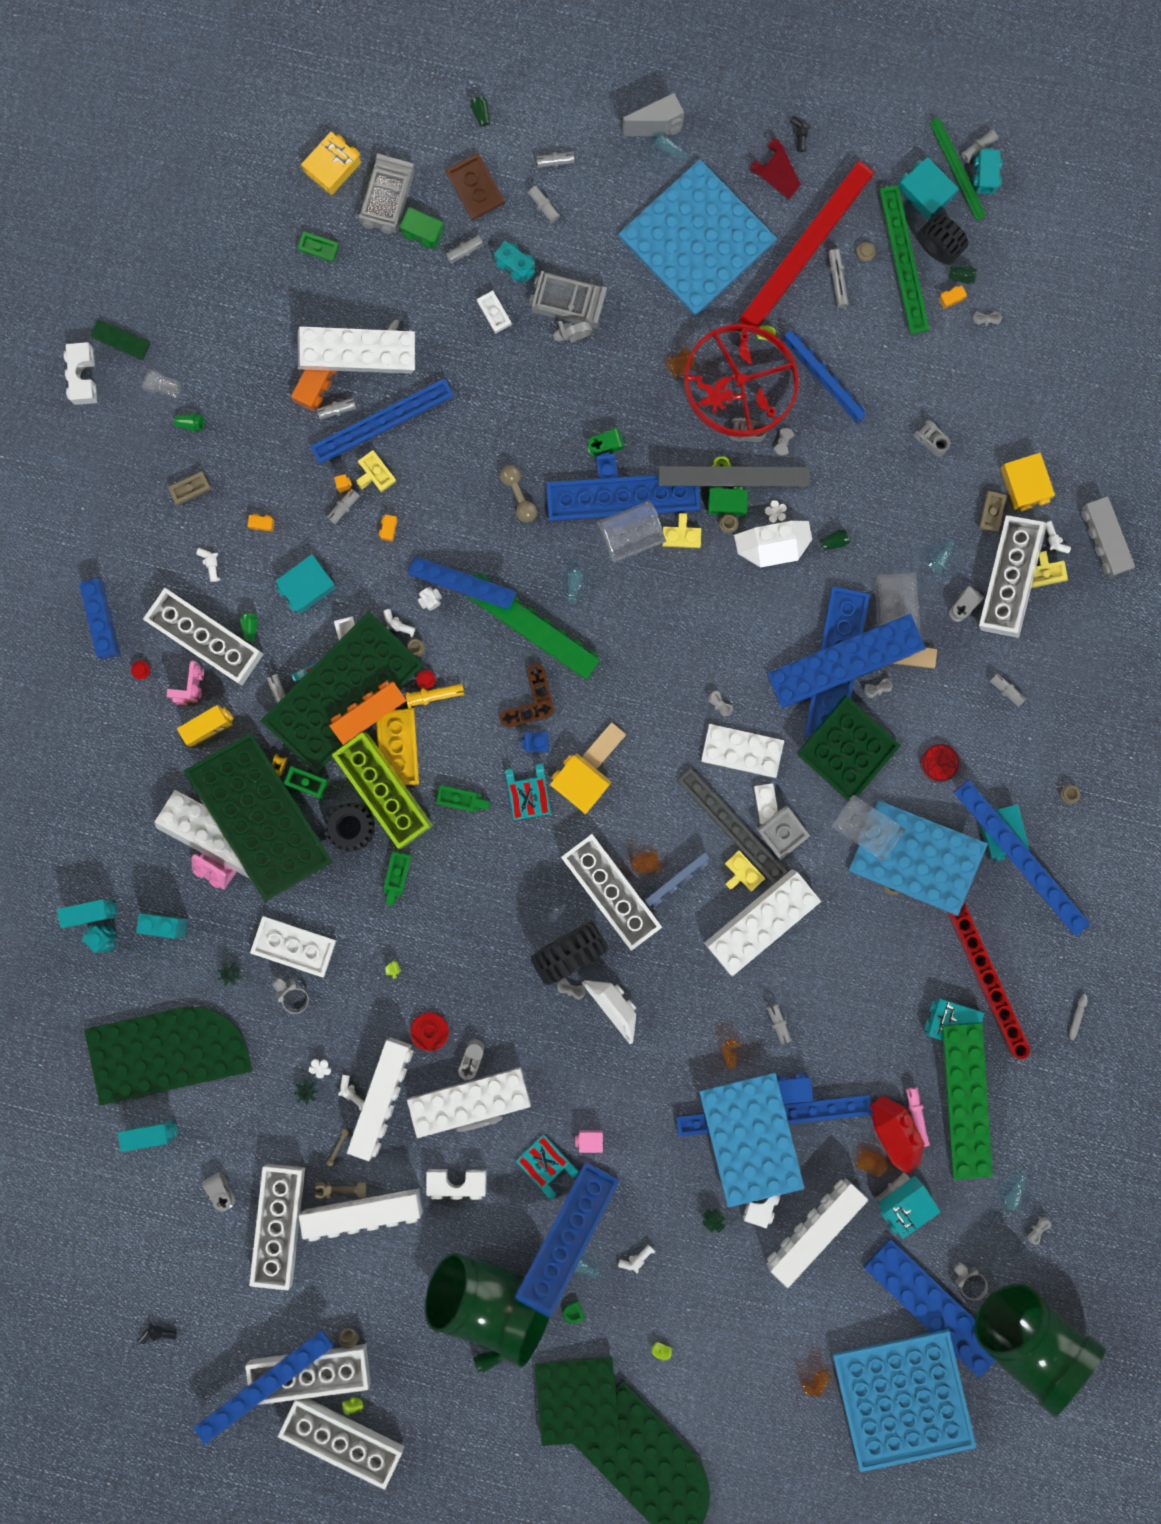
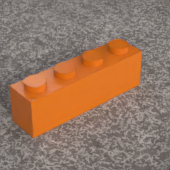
M304 370L291 395L292 400L314 412L315 408H318L322 403L324 391H328L330 388V380L333 374L336 375L338 371Z
M388 680L378 686L379 690L374 694L372 691L362 697L364 701L358 705L356 702L346 708L348 712L342 716L339 713L330 719L332 723L329 726L343 745L407 701L393 681L390 683Z

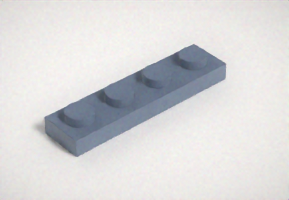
M705 852L645 899V903L649 907L651 905L656 907L663 901V895L666 893L671 895L678 889V883L681 881L686 883L693 877V871L696 869L701 871L708 865L707 860L710 859Z

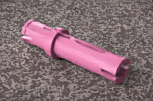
M918 1087L907 1088L905 1090L909 1102L908 1111H911L912 1120L925 1143L924 1147H927L930 1143L922 1111L924 1106L920 1101Z

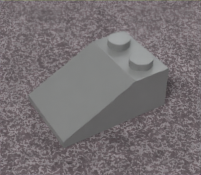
M673 93L623 117V135L668 136L679 133L683 127L684 111L676 95Z

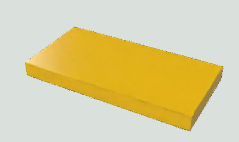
M414 708L394 709L376 722L378 748L404 785H419Z

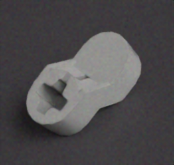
M478 1039L469 1041L459 1067L461 1078L470 1080L476 1075L485 1048L482 1041Z

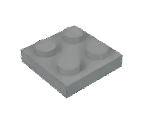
M788 806L782 808L756 829L780 860L810 837Z

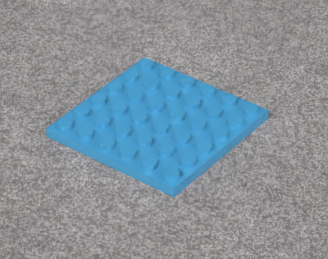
M701 159L618 234V237L694 316H697L777 241V237Z
M948 1329L833 1353L860 1472L976 1448Z

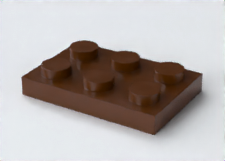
M479 153L445 170L472 221L505 204Z

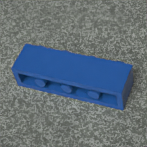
M98 578L79 583L96 657L104 660L121 655L104 583Z
M796 1073L794 1077L786 1078V1075L776 1076L783 1104L813 1101L811 1077L805 1076V1073Z

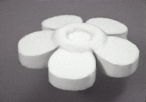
M772 501L771 507H767L765 513L766 515H771L769 517L770 522L775 523L777 517L780 521H783L786 515L781 512H785L787 507L785 504L779 506L778 501Z
M314 1059L311 1062L312 1066L309 1067V1072L311 1074L316 1073L317 1078H323L324 1075L331 1073V1068L328 1067V1061L321 1060L319 1062L318 1059Z

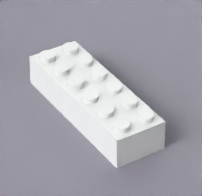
M299 327L298 369L412 374L415 370V332Z
M1006 515L979 624L981 631L1019 638L1046 530L1045 522Z
M164 588L143 618V620L240 685L244 684L264 655L166 588Z
M174 790L155 820L156 828L248 877L205 806Z
M593 834L561 857L631 951L662 928Z
M792 869L704 944L725 970L733 976L821 901L799 873Z
M391 1037L386 1040L347 1154L367 1161L378 1155L381 1147L379 1139L385 1135L388 1127L385 1124L386 1119L389 1120L394 1110V1106L391 1104L398 1098L401 1089L398 1087V1084L404 1080L407 1069L404 1068L405 1064L410 1062L414 1052L411 1050V1044Z
M521 1067L407 1099L417 1138L531 1107Z
M268 1163L263 1166L249 1286L289 1290L293 1284L305 1167Z
M840 1179L833 1187L835 1190L830 1195L826 1194L821 1199V1205L809 1212L807 1215L808 1219L796 1226L792 1237H787L781 1243V1249L777 1253L774 1251L767 1260L769 1262L767 1266L770 1272L787 1288L867 1203L868 1199L848 1179Z
M420 1189L304 1209L299 1215L302 1239L316 1241L320 1239V1236L328 1235V1238L340 1236L341 1232L354 1234L363 1228L371 1231L385 1224L386 1227L397 1226L398 1222L406 1221V1224L417 1222V1219L423 1213Z
M366 1344L355 1345L351 1348L340 1347L330 1349L258 1405L368 1390L371 1385ZM288 1355L249 1360L246 1364L248 1385Z
M308 1398L295 1400L278 1435L279 1438L384 1490L404 1449L403 1445Z

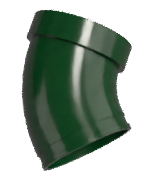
M451 1253L440 1261L431 1276L425 1297V1318L431 1330L499 1353L502 1360L520 1368L524 1367L533 1356L550 1318L515 1299L525 1279L524 1276L458 1253Z
M1023 1284L1007 1285L993 1292L983 1302L975 1318L974 1333L979 1345L1007 1373L1038 1399L1037 1404L1054 1418L1078 1394L1099 1365L1107 1350L1090 1335L1085 1337L1059 1315L1035 1289Z

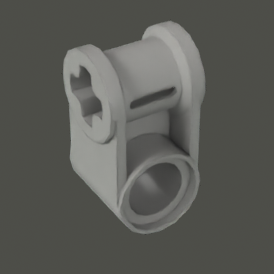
M732 419L733 430H738L740 427V430L747 431L745 419ZM750 420L751 430L766 426L761 421ZM767 432L752 437L730 436V439L735 441L761 442Z
M927 420L925 425L914 433L915 438L935 456H943L950 447V439L930 420ZM936 443H943L945 448L939 449L936 446Z
M969 585L950 608L949 617L955 622L962 621L980 604L984 596ZM958 609L962 610L960 615L957 614Z
M219 1171L202 1181L203 1188L216 1210L223 1212L234 1206L235 1196L222 1172ZM226 1198L228 1202L222 1204L221 1201Z

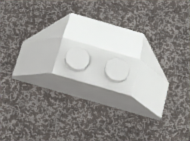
M809 521L782 522L752 528L734 535L738 555L743 556L760 568L798 561L812 541Z
M584 980L582 982L583 986L628 1043H633L636 1021L634 1010L637 1009L630 999L626 1002L622 997L624 992L618 984L614 986L612 983Z

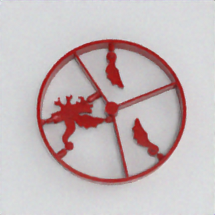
M727 325L705 335L693 348L684 372L685 394L693 412L708 427L728 436L752 437L773 429L786 417L798 392V371L794 358L788 348L772 333L752 325ZM741 331L742 334L739 339L742 343L738 349L739 356L750 365L752 360L749 348L747 347L749 338L747 332L757 334L773 343L783 353L789 364L749 376L740 374L719 335L727 332ZM713 337L734 373L732 377H723L721 380H717L714 389L711 385L701 383L702 377L700 375L696 376V378L693 375H688L689 365L695 352ZM791 369L794 388L787 410L779 418L774 416L776 410L773 407H769L762 388H759L756 395V404L759 405L760 409L767 411L766 415L770 418L773 417L774 422L765 427L751 430L744 385L747 381ZM732 379H736L735 384L737 387H740L741 394L731 395L733 391H730V388H727L725 391L724 389ZM688 380H695L697 386L707 392L708 397L701 398V401L695 403L690 392ZM731 398L734 400L742 399L747 431L733 430L718 425L710 420L698 406L713 405L711 412L715 411L718 413L716 406H719L721 410L726 409V406H723L721 402L728 400V404L732 402Z

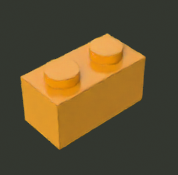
M962 285L959 287L955 286L951 291L941 293L939 301L943 309H946L965 300L967 294Z
M346 474L334 477L340 494L349 492L351 487H353L350 478H347Z
M259 514L249 515L247 527L254 530L273 532L275 520L269 515L262 517Z
M390 515L382 517V529L379 530L381 540L393 542L397 517Z

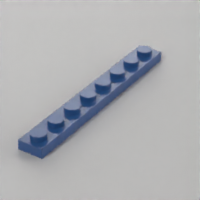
M444 378L310 447L320 465L453 398L454 394Z
M320 1330L195 1425L194 1431L205 1445L329 1351L334 1344L324 1330Z

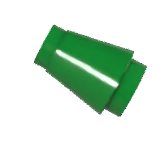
M198 413L175 416L174 424L175 427L198 432L204 428V417Z
M241 614L239 619L243 640L255 641L258 625L257 614Z

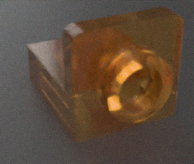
M685 347L681 349L680 353L665 362V366L674 379H677L685 372V367L691 351H687ZM694 356L691 359L689 370L694 368Z
M657 852L634 855L635 859H631L633 871L637 870V874L660 871Z
M730 1039L724 1041L725 1045H721L728 1070L736 1068L735 1063L738 1062L735 1051L732 1052L731 1049L742 1046L740 1041Z
M861 1148L855 1167L881 1177V1174H885L888 1163L884 1156Z
M823 1368L816 1372L812 1379L813 1385L802 1380L800 1384L804 1389L803 1392L811 1397H814V1395L821 1397L831 1377L829 1372Z

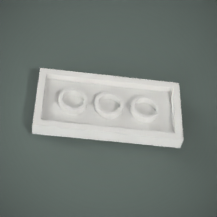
M709 724L701 762L776 778L784 740Z
M263 916L250 953L324 977L337 940Z

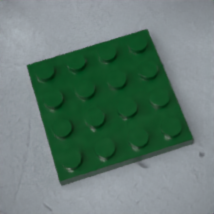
M844 695L796 752V755L844 799L852 804L901 745L855 702Z
M613 1356L534 1364L542 1446L621 1439Z

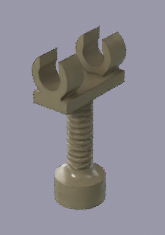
M322 1181L315 1183V1189H323L321 1192L314 1191L315 1197L319 1199L325 1196L330 1198L332 1193L356 1194L357 1198H366V1182H358L355 1187H332L330 1182L325 1184Z

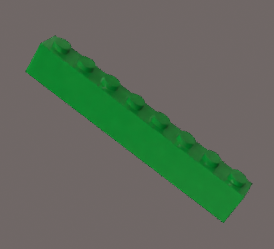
M475 573L473 574L474 577L489 582V579L480 573L479 576ZM464 595L584 680H588L600 663V660L597 659L599 656L595 652L584 650L582 648L583 644L576 639L570 640L567 638V633L562 629L558 628L556 630L551 627L552 623L544 617L541 619L535 615L536 612L532 608L521 606V601L514 597L509 610Z

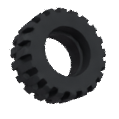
M590 921L531 955V963L542 982L550 985L602 956L608 951V945L596 924Z

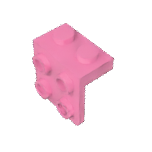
M190 661L187 691L167 689L166 697L172 699V702L176 703V705L188 706V703L198 704V699H201L202 696L200 680L204 678L202 666L195 661Z
M203 853L200 857L195 854L191 857L193 873L199 878L204 877L209 880V883L215 888L220 887L225 890L237 873L235 870Z

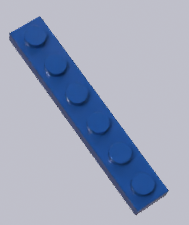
M791 330L786 333L783 342L857 424L861 422L866 415L864 408L859 403L856 404L853 401L851 393L839 385L840 382L834 375L831 376L827 372L825 364L822 361L818 362L814 357V352L801 343L802 339L798 334H793Z
M416 556L407 572L412 577L509 610L516 595L514 590Z

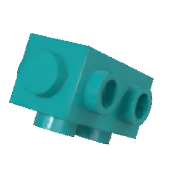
M985 148L981 149L978 156H975L974 168H977V173L974 175L973 186H976V193L995 194L997 189L1001 187L1002 176H999V169L1002 168L1003 159L1000 157V150Z
M504 241L494 254L495 265L501 270H507L510 276L517 282L520 280L525 283L527 279L531 280L536 272L534 259L529 254L524 255L521 253L518 246L511 242L509 244L507 241Z
M97 925L94 927L90 926L84 932L85 936L81 940L94 953H104L106 951L110 952L117 945L115 942L119 938L115 935L117 932L111 926Z

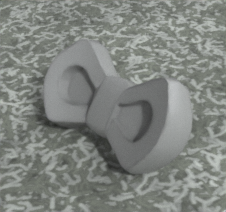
M976 311L973 315V321L978 325L985 323L984 326H988L989 323L999 324L1002 320L1001 313L997 311L990 315Z
M783 428L779 431L780 438L778 444L774 447V452L779 456L789 454L787 445L789 440L794 437L791 429Z
M883 678L877 685L866 684L864 693L869 698H873L877 694L880 696L883 692H891L893 684L890 679Z
M714 691L710 693L708 701L715 705V710L719 709L721 715L725 717L731 715L733 706L724 703L720 692Z
M566 978L561 979L557 984L559 993H567L568 996L573 995L577 1000L585 996L586 991L583 985H570Z
M1042 1217L1038 1220L1037 1226L1032 1225L1033 1231L1028 1234V1241L1031 1244L1038 1245L1043 1231L1051 1228L1049 1219Z

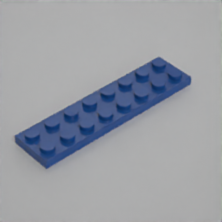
M658 475L546 483L549 522L701 510L699 486H658Z
M838 587L831 588L820 651L863 633L870 597L869 593ZM854 680L811 697L804 732L805 737L812 735L844 695L851 699Z
M910 613L767 674L779 704L784 709L922 652L926 648Z
M587 1162L584 1163L515 1299L551 1318L620 1180Z
M890 1238L863 1266L928 1330L937 1332L948 1329L955 1355L979 1378L995 1362L976 1340L974 1333L975 1319Z

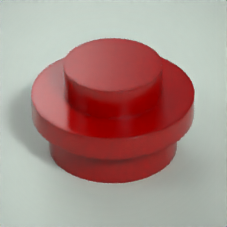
M141 660L133 663L131 667V674L139 680L146 679L151 671L149 664Z
M423 670L417 675L416 681L420 688L430 689L434 686L436 678L431 671Z

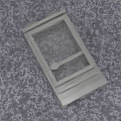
M377 154L359 215L362 226L368 229L377 228L386 234H391V232L397 234L415 173L414 163Z
M541 271L540 277L536 276L534 283L536 292L531 294L529 302L533 313L576 324L589 322L591 328L598 329L600 313H602L604 298L607 295V287L580 282L545 273L544 271Z

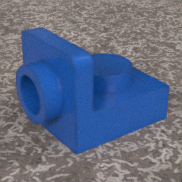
M611 452L600 453V456L596 457L599 479L618 478L615 454H611Z
M525 732V737H521L522 749L526 748V753L549 752L548 732Z

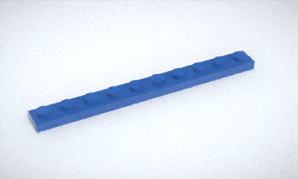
M967 779L953 791L956 797L1072 934L1077 936L1088 927L1090 922L970 780Z
M869 1094L783 1104L788 1124L872 1115ZM705 1113L676 1116L679 1137L709 1133Z

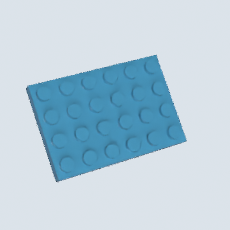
M878 800L849 872L958 916L988 844Z
M775 1072L699 1091L728 1208L804 1189Z

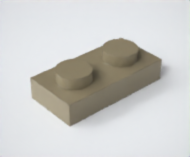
M203 471L168 487L177 506L212 490Z
M991 491L987 492L979 529L994 533L999 532L1007 495Z

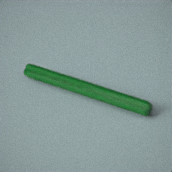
M935 118L930 122L934 134L975 220H981L986 216V213L941 119Z

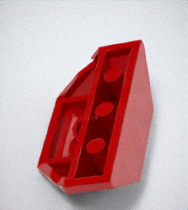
M880 1096L870 1104L874 1130L892 1164L904 1171L906 1175L910 1174L920 1166L925 1143L907 1109L885 1096Z

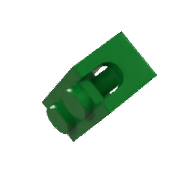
M410 207L400 225L401 234H403L404 238L410 241L414 239L425 248L432 247L436 249L445 230L443 222Z
M713 486V488H710L708 495V515L732 514L734 516H746L748 490H744L743 487L725 489L724 486Z
M292 766L284 782L287 786L320 799L324 798V790L330 783L328 780Z

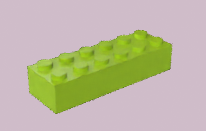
M368 732L360 733L332 754L398 849L404 848L434 826Z

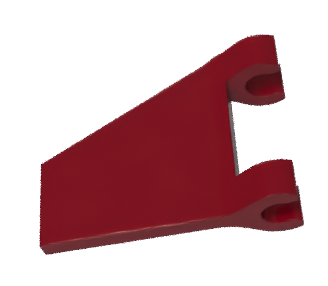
M773 137L767 146L771 151L775 152L773 157L765 167L755 160L749 170L790 200L801 184L783 145L777 138Z

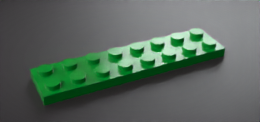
M975 1022L942 1025L953 1180L993 1177L983 1024Z

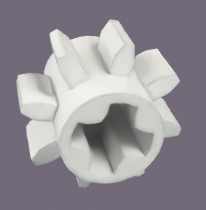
M428 587L419 593L421 598L418 599V602L422 609L427 607L431 611L441 604L439 600L442 597L437 588L433 590L431 587Z

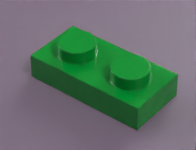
M303 231L297 249L305 254L334 263L340 245L337 242Z

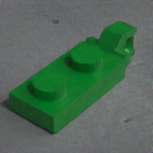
M441 785L439 786L436 799L437 805L470 812H478L479 808L489 810L491 802L481 800L482 795Z
M392 852L384 884V894H388L387 905L394 906L396 897H401L412 855Z

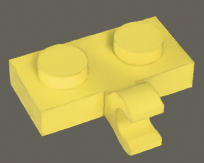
M373 450L358 461L359 465L366 472L365 475L356 480L361 490L372 481L379 491L383 492L396 482V479Z
M679 513L678 527H663L662 547L700 548L701 528H686L687 514Z
M1040 552L1041 566H1036L1031 588L1068 581L1065 561L1049 564L1047 552Z
M737 851L725 863L734 874L725 884L730 890L741 881L752 892L765 879L740 851Z

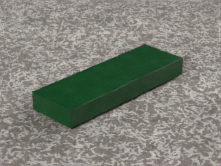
M100 320L97 321L90 335L92 339L142 361L150 346L148 341Z

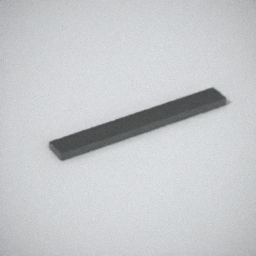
M659 466L658 486L808 487L809 467Z
M691 767L676 780L773 885L788 873Z

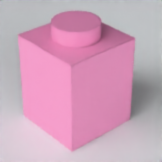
M579 1130V1135H575V1147H579V1153H603V1130Z

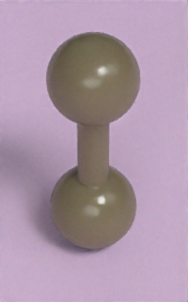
M506 465L500 471V480L506 486L512 487L519 503L516 508L517 518L522 522L529 523L536 518L537 508L532 502L526 501L518 485L521 479L520 470L514 465Z

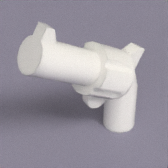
M1052 521L1046 522L1045 527L1049 536L1047 538L1050 545L1049 550L1055 549L1060 552L1069 553L1071 546L1060 544L1063 542V539L1056 535Z
M198 548L196 554L205 558L203 564L209 570L210 582L220 581L216 572V566H218L216 557L218 553L212 554L209 551Z
M390 609L383 611L388 630L402 631L413 637L416 628L402 624L398 617L393 619Z
M342 1075L341 1091L338 1095L343 1096L348 1101H353L359 1106L361 1111L365 1101L355 1094L356 1091L353 1085L348 1087L350 1076Z
M648 1244L639 1255L630 1256V1262L620 1259L618 1267L634 1270L638 1273V1269L644 1264V1260L656 1251Z

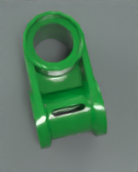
M618 428L591 437L587 447L588 453L593 457H597L603 452L613 453L624 449L625 445L620 430ZM596 443L597 446H600L599 449L593 447V444Z

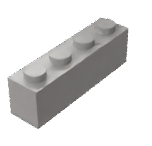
M1104 497L1083 506L1081 511L1082 517L1088 523L1089 535L1095 541L1096 554L1101 557L1103 562L1102 569L1108 575V578L1135 568L1109 497Z

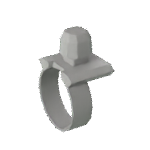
M559 321V329L554 332L553 337L555 341L570 340L571 342H576L589 336L592 333V328L589 322L572 325L571 323L566 324Z
M277 977L272 982L273 987L277 990L275 993L277 1002H281L287 1012L298 1014L307 1008L309 1003L308 994L304 988L296 986L293 978L285 982ZM297 989L305 992L307 999L301 1008L290 1010L283 1005L284 996L288 991Z
M957 1263L954 1266V1270L959 1277L955 1280V1283L958 1285L961 1293L970 1300L983 1298L988 1290L986 1279L983 1277L985 1288L981 1295L972 1298L966 1296L962 1291L964 1282L973 1275L981 1274L978 1273L975 1267L968 1269L963 1263Z

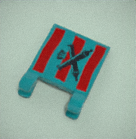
M542 763L536 764L537 778L515 781L513 769L505 770L513 820L551 814Z
M544 1134L515 1161L550 1200L557 1193L548 1184L564 1168L573 1178L579 1174L577 1168L568 1161Z

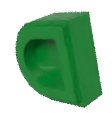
M578 1300L567 1304L563 1309V1317L568 1323L575 1324L585 1320Z

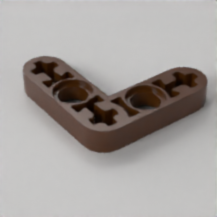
M533 664L528 669V677L535 703L503 711L500 714V722L504 727L508 728L547 719L553 715L554 707L545 670L540 664ZM534 668L542 671L539 674L540 681L544 679L545 682H538L533 685V681L537 682L535 675H531L534 672ZM538 686L546 688L544 696L536 695L535 690ZM542 705L551 708L547 715L544 712H539V717L535 718L533 707L537 706V710L542 709ZM524 709L532 711L530 719L522 718L521 713ZM515 711H518L520 722H517V718L512 719L510 724L507 721H503V718L506 717L505 714L515 716Z

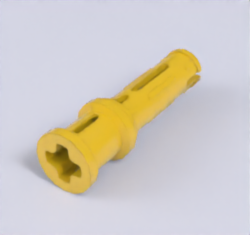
M462 683L427 691L422 688L421 691L412 693L407 691L405 694L408 709L415 705L424 704L425 706L431 701L463 696L464 690Z

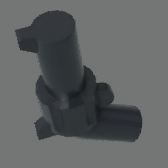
M793 116L790 119V123L797 127L794 129V133L798 138L797 152H807L805 138H807L810 124H805Z
M149 1323V1328L145 1330L138 1341L144 1345L150 1337L152 1341L160 1339V1337L176 1339L177 1329L174 1331L165 1330L162 1327L153 1326L152 1323Z

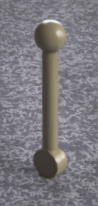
M348 1129L342 1130V1136L331 1158L326 1162L328 1166L334 1165L333 1160L345 1137L349 1135Z

